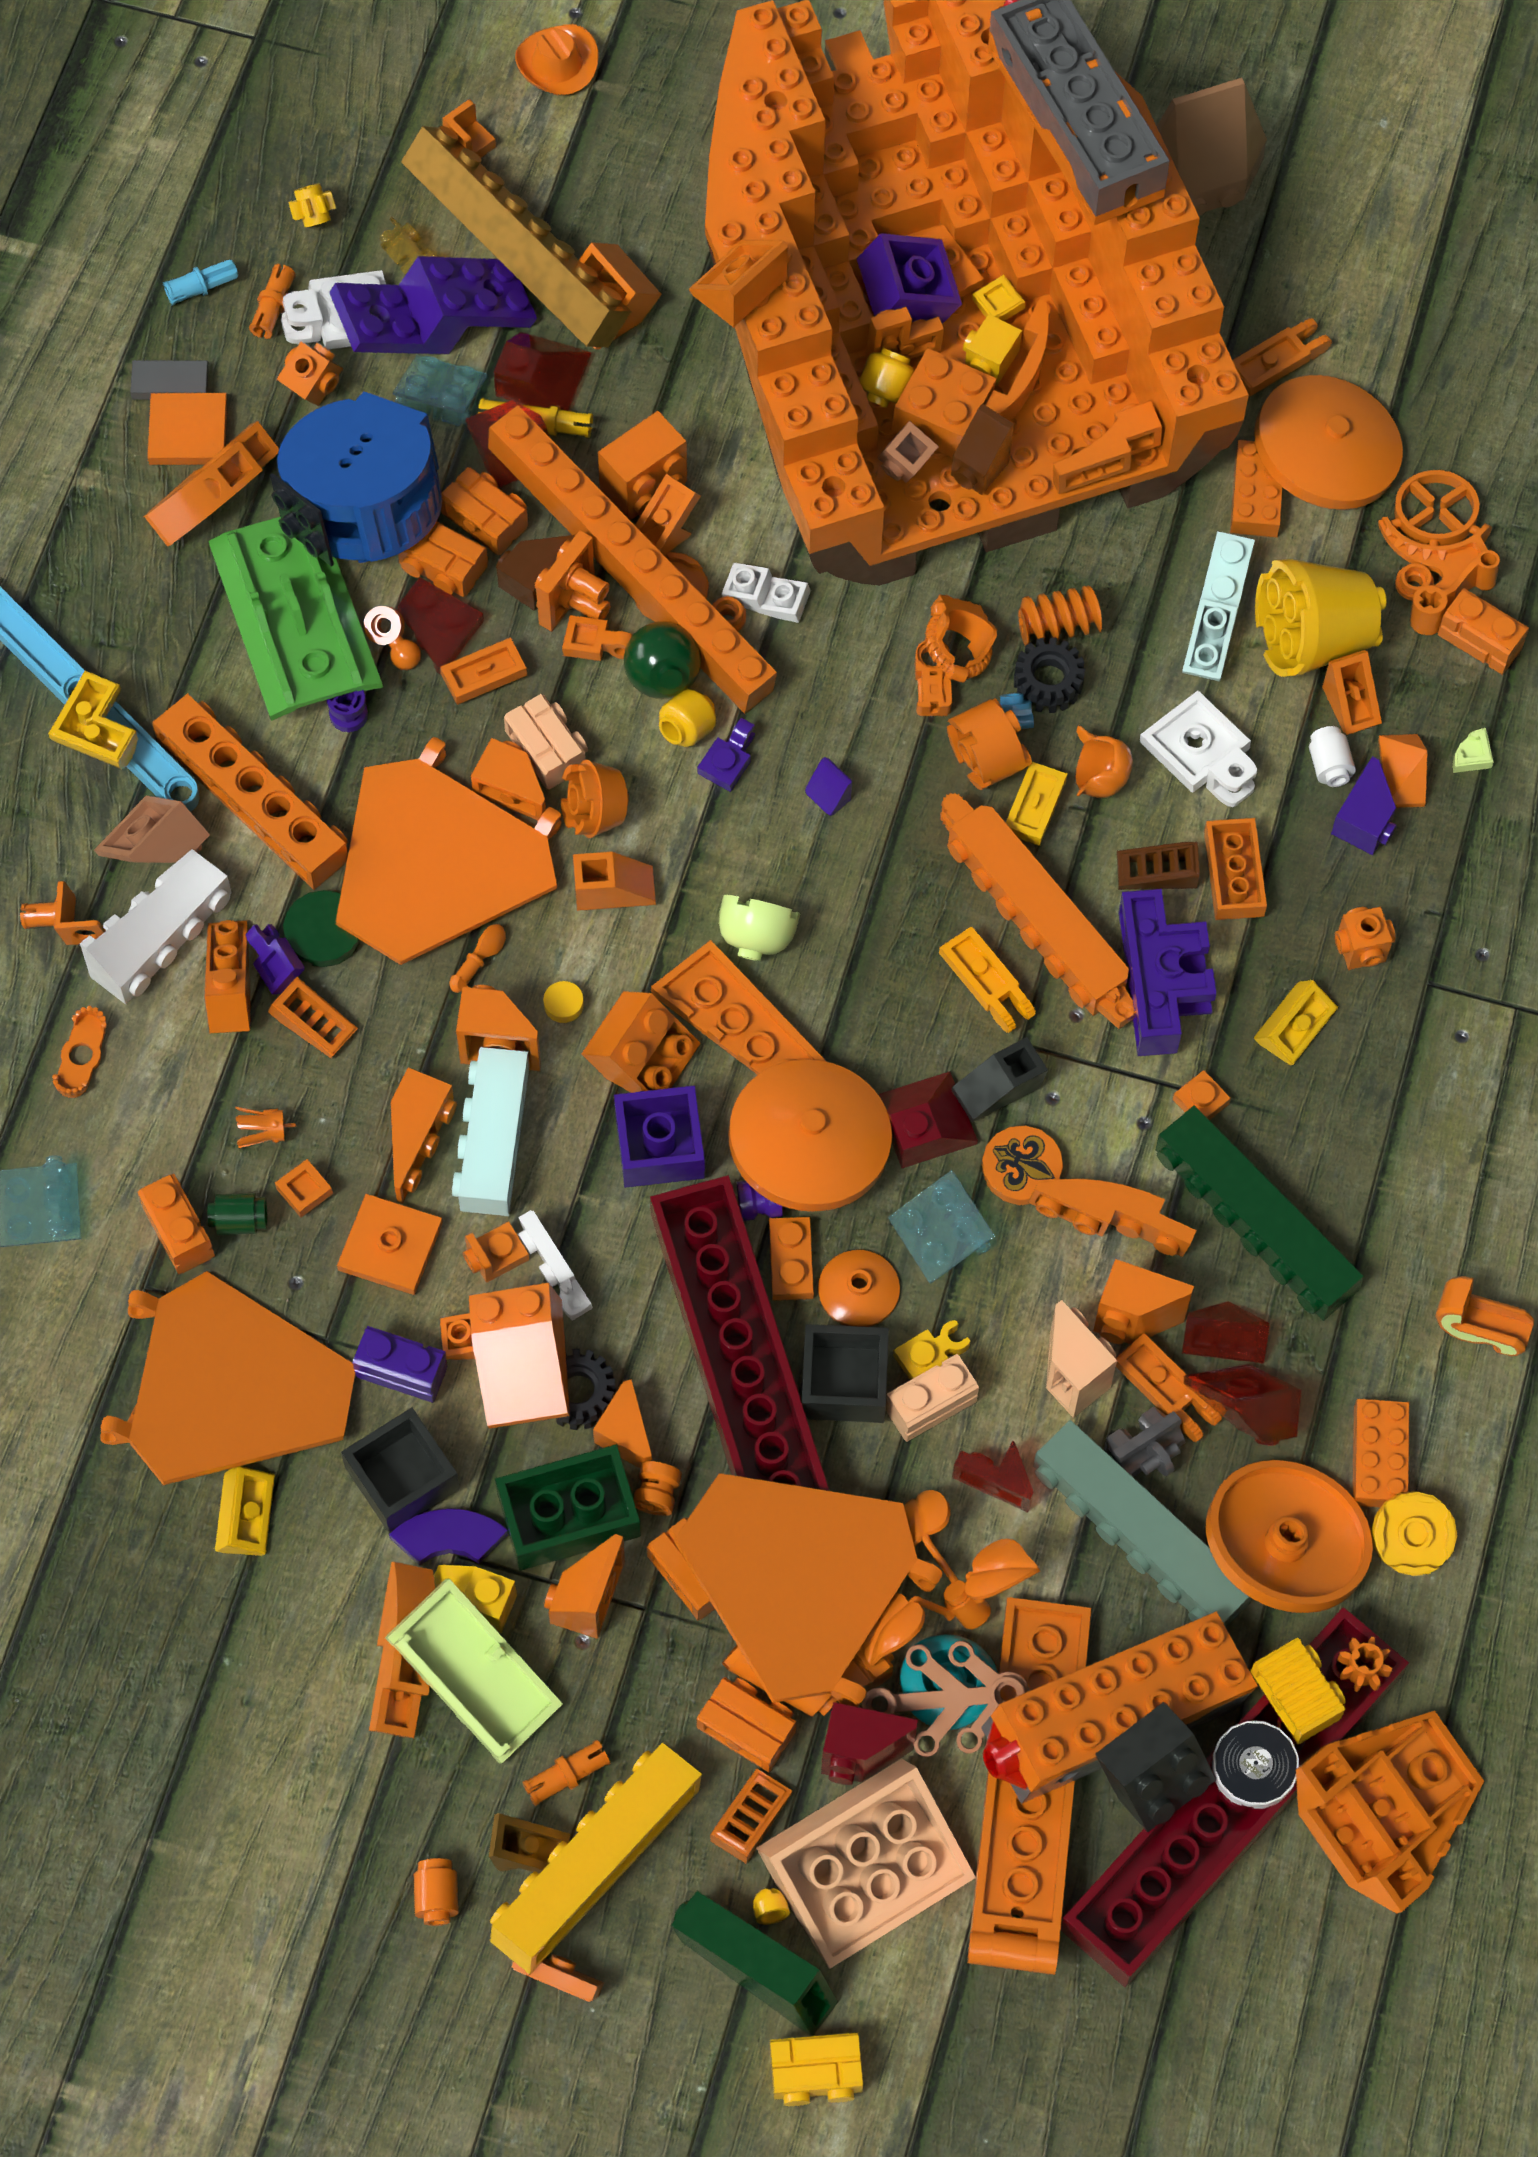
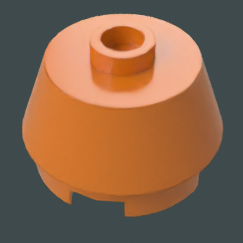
M583 760L580 764H570L566 767L562 779L565 781L569 780L567 798H561L562 815L566 827H575V835H585L587 838H593L620 826L625 820L629 802V794L622 773L618 769L590 760Z

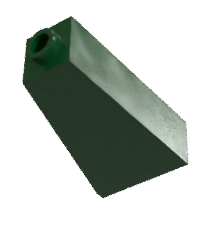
M696 1891L690 1900L684 1901L677 1909L671 1927L683 1944L809 2036L815 2035L838 2003L818 1968L699 1891Z

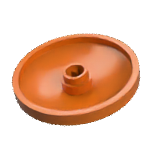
M1308 375L1288 380L1270 393L1256 418L1254 429L1255 444L1263 465L1285 490L1310 504L1329 509H1353L1365 506L1380 498L1388 490L1400 470L1403 447L1396 423L1377 399L1348 381L1323 375Z
M811 1059L780 1063L754 1077L741 1091L734 1104L728 1134L733 1161L745 1181L768 1200L800 1211L832 1210L848 1205L862 1197L875 1185L882 1175L888 1161L892 1142L890 1118L884 1103L876 1091L860 1076L842 1066Z
M1268 1460L1246 1465L1233 1472L1223 1481L1213 1497L1207 1512V1541L1212 1556L1220 1570L1243 1593L1266 1606L1294 1613H1312L1337 1606L1356 1591L1371 1563L1373 1551L1371 1530L1358 1503L1335 1480L1303 1464L1283 1460Z

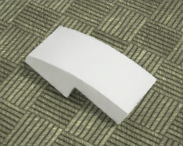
M733 563L721 595L722 597L737 599L746 609L774 618L799 623L811 590L806 582L772 577L769 568Z

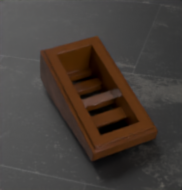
M1179 842L1117 851L1118 890L1197 889L1200 876L1198 842ZM1178 861H1185L1186 870H1179ZM1130 862H1137L1138 876H1130ZM1146 862H1153L1154 874L1147 875ZM1162 862H1169L1170 872H1163Z

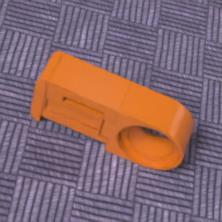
M924 640L918 645L915 653V680H918L916 712L920 716H947L951 713L952 706L951 679H948L947 671L943 672L941 667L938 668L937 665L930 666L923 662L921 657L928 652ZM944 643L945 647L950 652L948 646Z

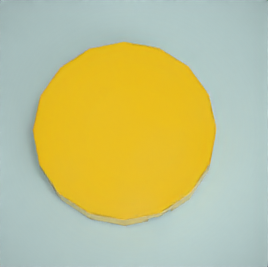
M1417 1491L1398 1493L1385 1501L1375 1515L1371 1531L1374 1549L1382 1562L1399 1573L1412 1576L1430 1574L1437 1570L1454 1552L1457 1539L1455 1519L1447 1507L1433 1495Z

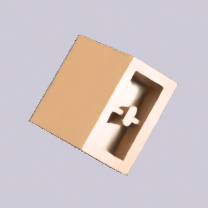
M1061 1300L1055 1305L1051 1325L1046 1388L1074 1418L1111 1388L1117 1360L1115 1358L1116 1353L1108 1341L1102 1337L1097 1339L1087 1328L1089 1325L1084 1315L1075 1307L1070 1309Z

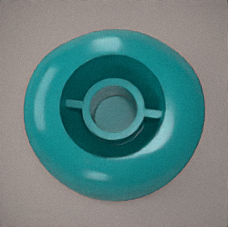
M944 1634L927 1637L916 1643L927 1646L931 1650L932 1658L968 1688L985 1687V1685L965 1666L957 1667L951 1663L948 1652L955 1642L961 1640L969 1642L975 1650V1655L998 1673L990 1655L980 1645L968 1638ZM957 1646L954 1649V1657L957 1661L965 1662L969 1659L970 1653L965 1646ZM917 1649L912 1652L911 1660L915 1665L921 1666L926 1663L927 1655L923 1650ZM905 1657L900 1676L902 1693L943 1690L923 1672L911 1669ZM988 1704L969 1706L950 1730L965 1727L976 1721ZM945 1708L912 1710L911 1712L920 1721L931 1726Z

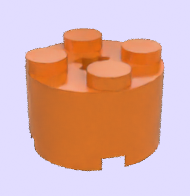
M996 698L989 699L948 719L947 722L950 725L947 726V734L954 754L960 764L965 762L972 769L973 772L967 774V777L977 789L983 790L1024 770L1025 767L1032 764L1027 748L1024 744H1020L1016 734L1021 731L1017 717L1012 710L1004 713L1001 704Z

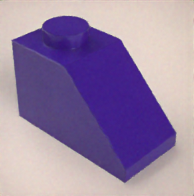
M1371 757L1336 815L1331 832L1332 835L1371 855L1374 854L1380 843L1385 846L1388 844L1397 827L1396 824L1392 823L1396 806L1379 759Z

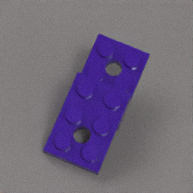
M418 256L399 285L335 283L329 291L353 352L449 354L468 326L531 328L537 319L522 282L499 259Z

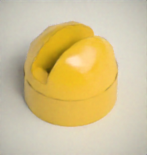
M775 1888L760 1890L753 1900V1911L758 1924L768 1925L777 1923L790 1914L786 1898L781 1891Z

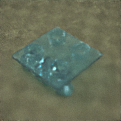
M416 355L394 389L393 395L396 396V403L427 413L428 416L432 406H434L433 420L438 421L442 414V422L459 427L461 423L465 425L469 423L471 410H468V407L486 380L487 373L476 371L469 366H457L442 362L435 357Z
M53 1155L47 1157L46 1163L39 1167L0 1170V1247L81 1240L77 1163L65 1164L62 1162L61 1156Z
M953 1170L888 1217L930 1284L976 1251L978 1255L987 1252L992 1247L989 1241L995 1237Z

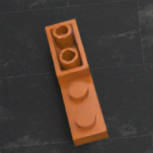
M258 421L250 424L209 462L189 475L144 515L145 519L167 546L172 545L262 472V467L278 454V446Z
M1057 1179L1038 1182L1028 1202L1036 1206V1210L1047 1217H1060L1073 1223L1074 1228L1084 1234H1097L1102 1237L1109 1224L1116 1226L1117 1231L1122 1235L1134 1239L1140 1237L1153 1243L1155 1249L1170 1256L1179 1255L1183 1257L1197 1231L1160 1214L1165 1199L1140 1189L1107 1181Z
M391 1562L377 1646L383 1647L369 1731L405 1738L415 1737L421 1696H428L430 1686L426 1684L417 1671L385 1637L435 1590L432 1569Z

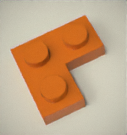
M907 307L897 310H884L870 319L865 360L867 362L869 355L873 352L881 353L882 348L909 359L922 356L927 348L934 351L941 350L944 327L939 317L912 322Z

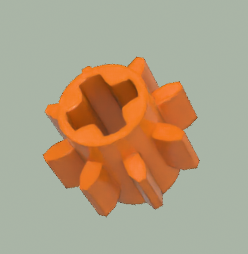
M1371 1637L1368 1643L1359 1644L1357 1639L1352 1638L1349 1643L1352 1654L1340 1652L1337 1660L1342 1664H1346V1668L1341 1672L1339 1678L1341 1680L1349 1678L1355 1684V1692H1358L1361 1686L1369 1684L1374 1691L1378 1690L1380 1679L1377 1675L1389 1677L1392 1671L1390 1666L1383 1664L1390 1650H1380L1378 1646L1374 1645L1375 1637ZM1360 1658L1363 1663L1371 1662L1373 1664L1371 1670L1366 1665L1358 1667V1659Z

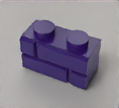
M367 1326L353 1360L356 1378L432 1403L436 1399L448 1367L445 1351L430 1346L424 1348L421 1343Z

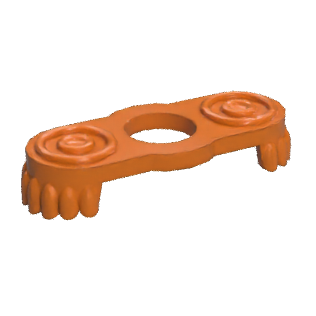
M88 1006L87 1009L82 1007L81 1011L77 1010L75 1015L72 1016L74 1026L69 1041L64 1044L61 1050L62 1062L58 1074H53L52 1076L53 1084L57 1091L65 1097L76 1098L85 1093L93 1070L98 1067L101 1061L100 1049L105 1037L107 1024L106 1017L97 1007L92 1008ZM78 1046H87L92 1050L93 1055L88 1063L77 1065L70 1060L71 1051Z

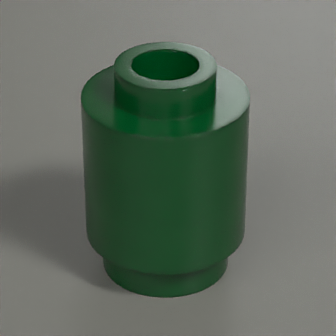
M256 1193L216 1194L215 1203H208V1226L216 1227L217 1235L257 1234V1230L267 1229L266 1197H256Z

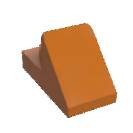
M666 474L635 526L663 555H666L691 536L692 533L682 526L701 495Z

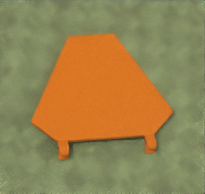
M436 737L430 739L419 759L364 767L336 917L337 926L400 965L557 889L548 839L560 829L561 813L552 807H548L540 817L535 828H532L435 769L446 758V751L444 750L446 743Z
M208 1271L161 1298L140 1290L131 1291L128 1299V1315L136 1319L155 1317L133 1423L130 1424L113 1416L104 1417L100 1439L104 1444L118 1445L129 1443L163 1485L344 1440L355 1379V1369L352 1362Z
M721 1473L717 1475L673 1540L772 1703L831 1693L839 1703L858 1707L866 1696V1690L861 1685L842 1678L845 1670L907 1575L922 1590L931 1592L943 1574L937 1566L917 1558L903 1503Z

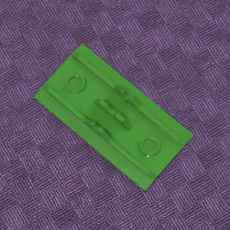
M281 517L228 531L208 541L271 721L289 714L297 708L360 690L367 691L383 688L336 558L333 557L334 565L330 566L319 556L315 558L310 555L300 541L295 537L293 539L289 538L282 531L279 525Z

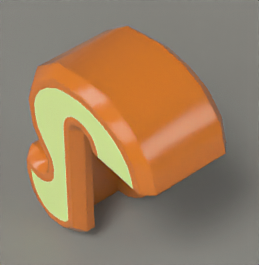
M1461 1276L1446 1282L1435 1314L1441 1329L1461 1341L1493 1345V1349L1499 1354L1517 1356L1525 1352L1535 1322L1529 1312L1522 1308L1472 1294L1474 1278Z

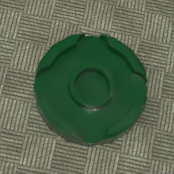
M327 890L309 892L297 899L286 912L283 923L284 935L300 961L304 960L305 962L312 963V966L328 967L340 964L350 958L357 950L356 946L360 940L336 925L341 893Z

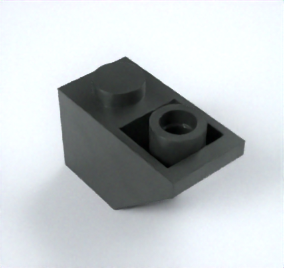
M1028 1037L990 1056L955 1084L951 1090L973 1123L1039 1089L1048 1069Z

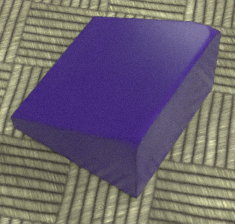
M824 757L808 782L805 792L827 815L832 816L851 801L852 780L829 758Z

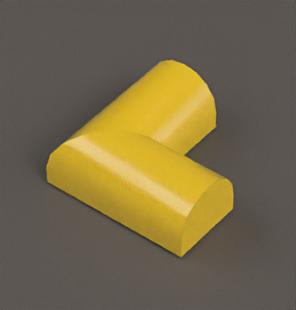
M84 671L48 733L52 741L120 769H124L131 761L138 741L136 730L106 718L121 692L120 685L88 671Z

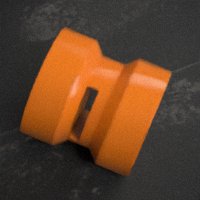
M646 1461L642 1463L639 1478L642 1481L641 1486L635 1490L633 1496L635 1507L653 1515H671L675 1504V1499L672 1495L674 1489L680 1485L682 1472L674 1466L661 1462Z

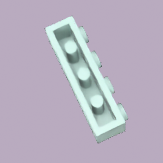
M480 1047L478 1061L470 1062L468 1084L474 1085L473 1097L465 1098L463 1109V1122H469L467 1135H460L458 1143V1159H463L462 1173H454L452 1196L458 1197L460 1211L509 1216L529 1075L528 1052Z

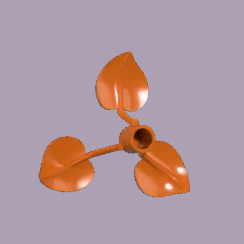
M926 1490L921 1492L915 1499L908 1501L904 1508L914 1546L923 1540L924 1545L951 1582L944 1591L946 1607L919 1596H914L908 1601L903 1594H895L862 1644L867 1661L874 1667L882 1657L898 1650L911 1641L924 1625L925 1611L923 1607L943 1615L948 1621L956 1617L966 1629L980 1627L987 1621L991 1613V1607L985 1599L999 1594L1040 1572L1039 1567L1018 1542L1012 1539H1001L989 1544L976 1555L972 1563L973 1571L966 1574V1582L959 1580L930 1538V1535L941 1531L948 1524L950 1505L947 1499L938 1491Z

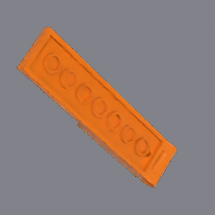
M1007 1597L998 1674L1003 1672L1019 1674L1025 1679L1029 1686V1691L1085 1668L1091 1608ZM1005 1685L1001 1688L1000 1695L1005 1701L1016 1697L1017 1693L1013 1686ZM987 1770L969 1938L968 1964L1055 1975L1059 1952L1075 1781L1021 1804L1011 1784L993 1777ZM1012 1915H1018L1021 1918H1014Z

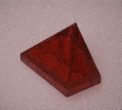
M1229 1301L1187 1313L1182 1354L1264 1364L1270 1323Z

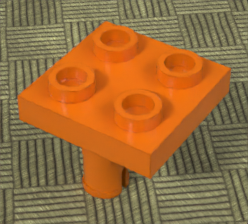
M579 530L572 541L566 540L562 544L557 554V560L550 569H543L535 582L539 625L551 632L567 611L572 608L589 618L602 620L606 618L610 611V602L604 600L609 592L610 584L595 576L593 537Z

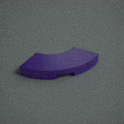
M440 1509L417 1515L395 1528L389 1534V1537L419 1566L432 1557L449 1553L466 1556L480 1564L508 1536V1530L491 1518L476 1512L462 1509Z

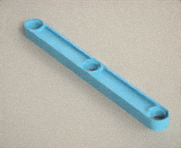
M0 587V641L65 705L70 697V692L75 688L85 670ZM115 701L106 718L136 730L138 737L134 755L126 767L159 798L173 800L170 795L175 788L179 786L190 788L192 791L191 796L187 800L182 801V803L189 811L194 810L200 799L195 780Z

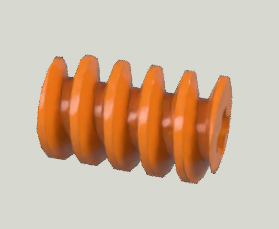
M1089 585L1082 587L1080 595L1076 589H1068L1065 598L1060 591H1055L1052 593L1050 601L1044 593L1039 594L1036 604H1034L1029 596L1024 597L1018 610L1019 627L1025 646L1030 643L1031 634H1035L1037 639L1043 638L1045 640L1046 631H1050L1053 638L1059 640L1060 630L1065 628L1068 636L1074 638L1076 626L1080 625L1084 635H1089L1091 623H1095L1099 632L1102 630L1099 601Z

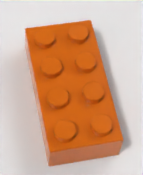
M1238 440L1235 455L1230 533L1277 538L1281 517L1282 486L1276 482L1263 465L1257 452L1255 441Z
M1255 818L1206 821L1204 837L1215 920L1264 917L1267 902Z
M1357 1399L1354 1406L1353 1498L1359 1506L1381 1508L1385 1501L1398 1493L1408 1492L1409 1402Z

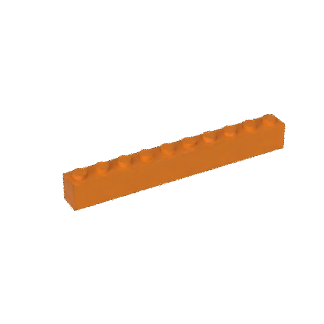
M519 405L489 427L488 448L572 535H576L581 530L593 537L594 558L655 622L675 623L692 636L701 653L700 668L744 714L773 692L777 672Z

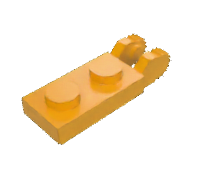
M969 927L939 948V954L984 1009L986 1011L990 1010L993 1019L1000 1025L1003 1031L1009 1033L1016 1028L1013 1017L1001 1004L1008 997L1023 1018L1029 1020L1035 1016L1036 1011L1030 1000L1027 999L1026 995L1019 988L1020 984L973 927Z

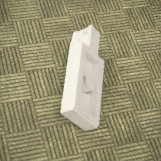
M530 1210L518 1217L523 1227V1231L518 1233L530 1255L537 1251L544 1261V1264L539 1266V1269L546 1281L552 1287L557 1284L559 1285L561 1290L559 1297L562 1299L563 1311L573 1321L593 1308L591 1302L535 1212Z

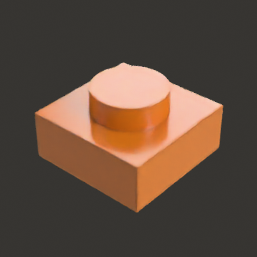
M1205 1070L1176 1091L1173 1096V1101L1184 1112L1195 1105L1208 1120L1227 1107L1231 1100Z
M308 1159L275 1182L278 1192L300 1218L333 1194L332 1187Z

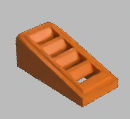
M298 977L271 1004L268 1011L281 1024L331 1059L358 1029ZM298 998L303 1003L293 1013L288 1007ZM311 1007L316 1012L305 1023L300 1017ZM323 1016L329 1021L317 1033L312 1027ZM336 1025L341 1031L329 1043L324 1037Z
M756 1768L710 1834V1842L747 1864L793 1791ZM758 1784L778 1796L774 1803L754 1791ZM749 1798L768 1809V1812L765 1816L746 1805ZM742 1812L759 1824L756 1829L738 1819V1814ZM732 1825L750 1837L745 1842L728 1830Z

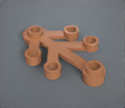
M961 1640L955 1642L950 1647L948 1652L949 1660L957 1667L965 1666L985 1685V1687L968 1688L932 1658L931 1650L927 1646L916 1644L906 1653L908 1666L913 1670L923 1672L943 1690L893 1694L888 1688L876 1687L866 1693L862 1701V1708L876 1711L873 1708V1699L877 1696H883L888 1701V1708L883 1713L893 1715L895 1712L945 1708L927 1730L921 1731L915 1737V1751L923 1757H930L939 1750L941 1739L969 1706L988 1704L974 1724L963 1728L956 1738L957 1746L961 1751L974 1753L979 1750L983 1743L985 1734L981 1727L999 1704L1005 1702L1000 1695L1001 1688L1005 1685L1013 1686L1017 1697L1029 1692V1686L1025 1679L1014 1672L998 1674L975 1655V1650L969 1642ZM957 1646H965L969 1650L970 1656L967 1661L959 1662L955 1659L954 1649ZM920 1649L926 1653L927 1661L924 1665L918 1666L912 1662L911 1654L914 1650ZM972 1732L977 1736L978 1742L975 1747L967 1748L963 1745L962 1735L964 1733ZM928 1735L934 1739L935 1747L932 1751L927 1752L920 1748L919 1740L922 1736Z

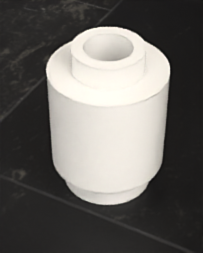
M1335 726L1316 730L1310 737L1309 750L1318 781L1322 784H1327L1329 787H1339L1348 783L1355 774L1356 769L1346 735L1342 734L1340 728Z

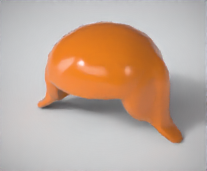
M1078 726L1076 732L1084 746L1076 768V784L1080 789L1077 796L1081 794L1097 798L1113 796L1125 786L1130 777L1133 765L1130 748L1121 740L1109 736H1097L1089 733L1082 726Z

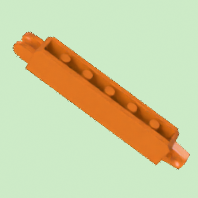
M946 794L941 804L942 812L940 817L941 821H943L942 824H945V828L949 831L947 846L952 857L958 863L964 862L971 870L972 878L978 888L983 892L988 891L996 900V907L1000 914L1008 921L1012 919L1020 929V935L1025 944L1032 950L1035 948L1043 956L1045 966L1054 978H1061L1069 987V994L1076 1005L1080 1008L1085 1007L1092 1016L1100 1012L1118 1029L1133 1021L1136 1017V1011L1134 1012L1133 1000L1126 990L1129 971L1126 964L993 807L981 805L974 810L966 800H963V796L961 797L960 794Z

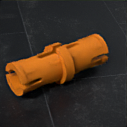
M280 264L273 266L265 290H261L257 298L259 306L249 326V330L259 338H262L264 330V338H271L279 314L285 311L283 297L288 294L291 284L296 277L295 271L286 265H283L281 273L279 272L281 269Z
M595 1740L592 1744L566 1759L563 1756L555 1759V1765L529 1780L523 1781L522 1784L527 1794L531 1795L530 1799L535 1806L539 1805L540 1802L566 1787L570 1790L577 1787L578 1780L605 1765L611 1764L606 1752H602L603 1747L600 1742Z

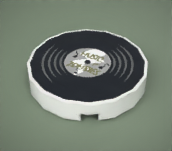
M1246 1721L1231 1727L1219 1739L1212 1756V1772L1216 1778L1215 1782L1218 1789L1231 1802L1255 1809H1264L1280 1803L1291 1792L1296 1781V1769L1299 1767L1298 1753L1292 1740L1280 1728L1262 1721Z

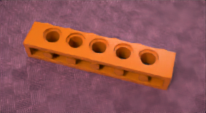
M187 693L152 722L157 741L315 890L347 863L348 853L346 844L348 841L345 835L334 825L329 828L321 820L319 811L310 801L305 800L302 802L294 795L295 791L287 779L281 775L275 777L268 770L267 762L257 751L249 752L242 745L241 738L233 728L228 725L226 727L220 725L215 720L216 715L205 702L200 701L197 703ZM200 736L209 737L207 740L203 742L193 741L194 739ZM225 761L235 762L233 765L229 767L219 766L221 763ZM250 786L261 787L255 792L245 791ZM280 810L288 812L282 817L271 816L274 812ZM307 835L315 837L310 842L298 841L301 837Z

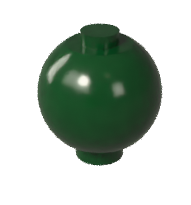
M661 621L647 624L633 634L625 648L624 668L629 681L639 692L651 698H673L684 690L689 689L696 681L700 672L701 653L698 645L684 628L675 623Z

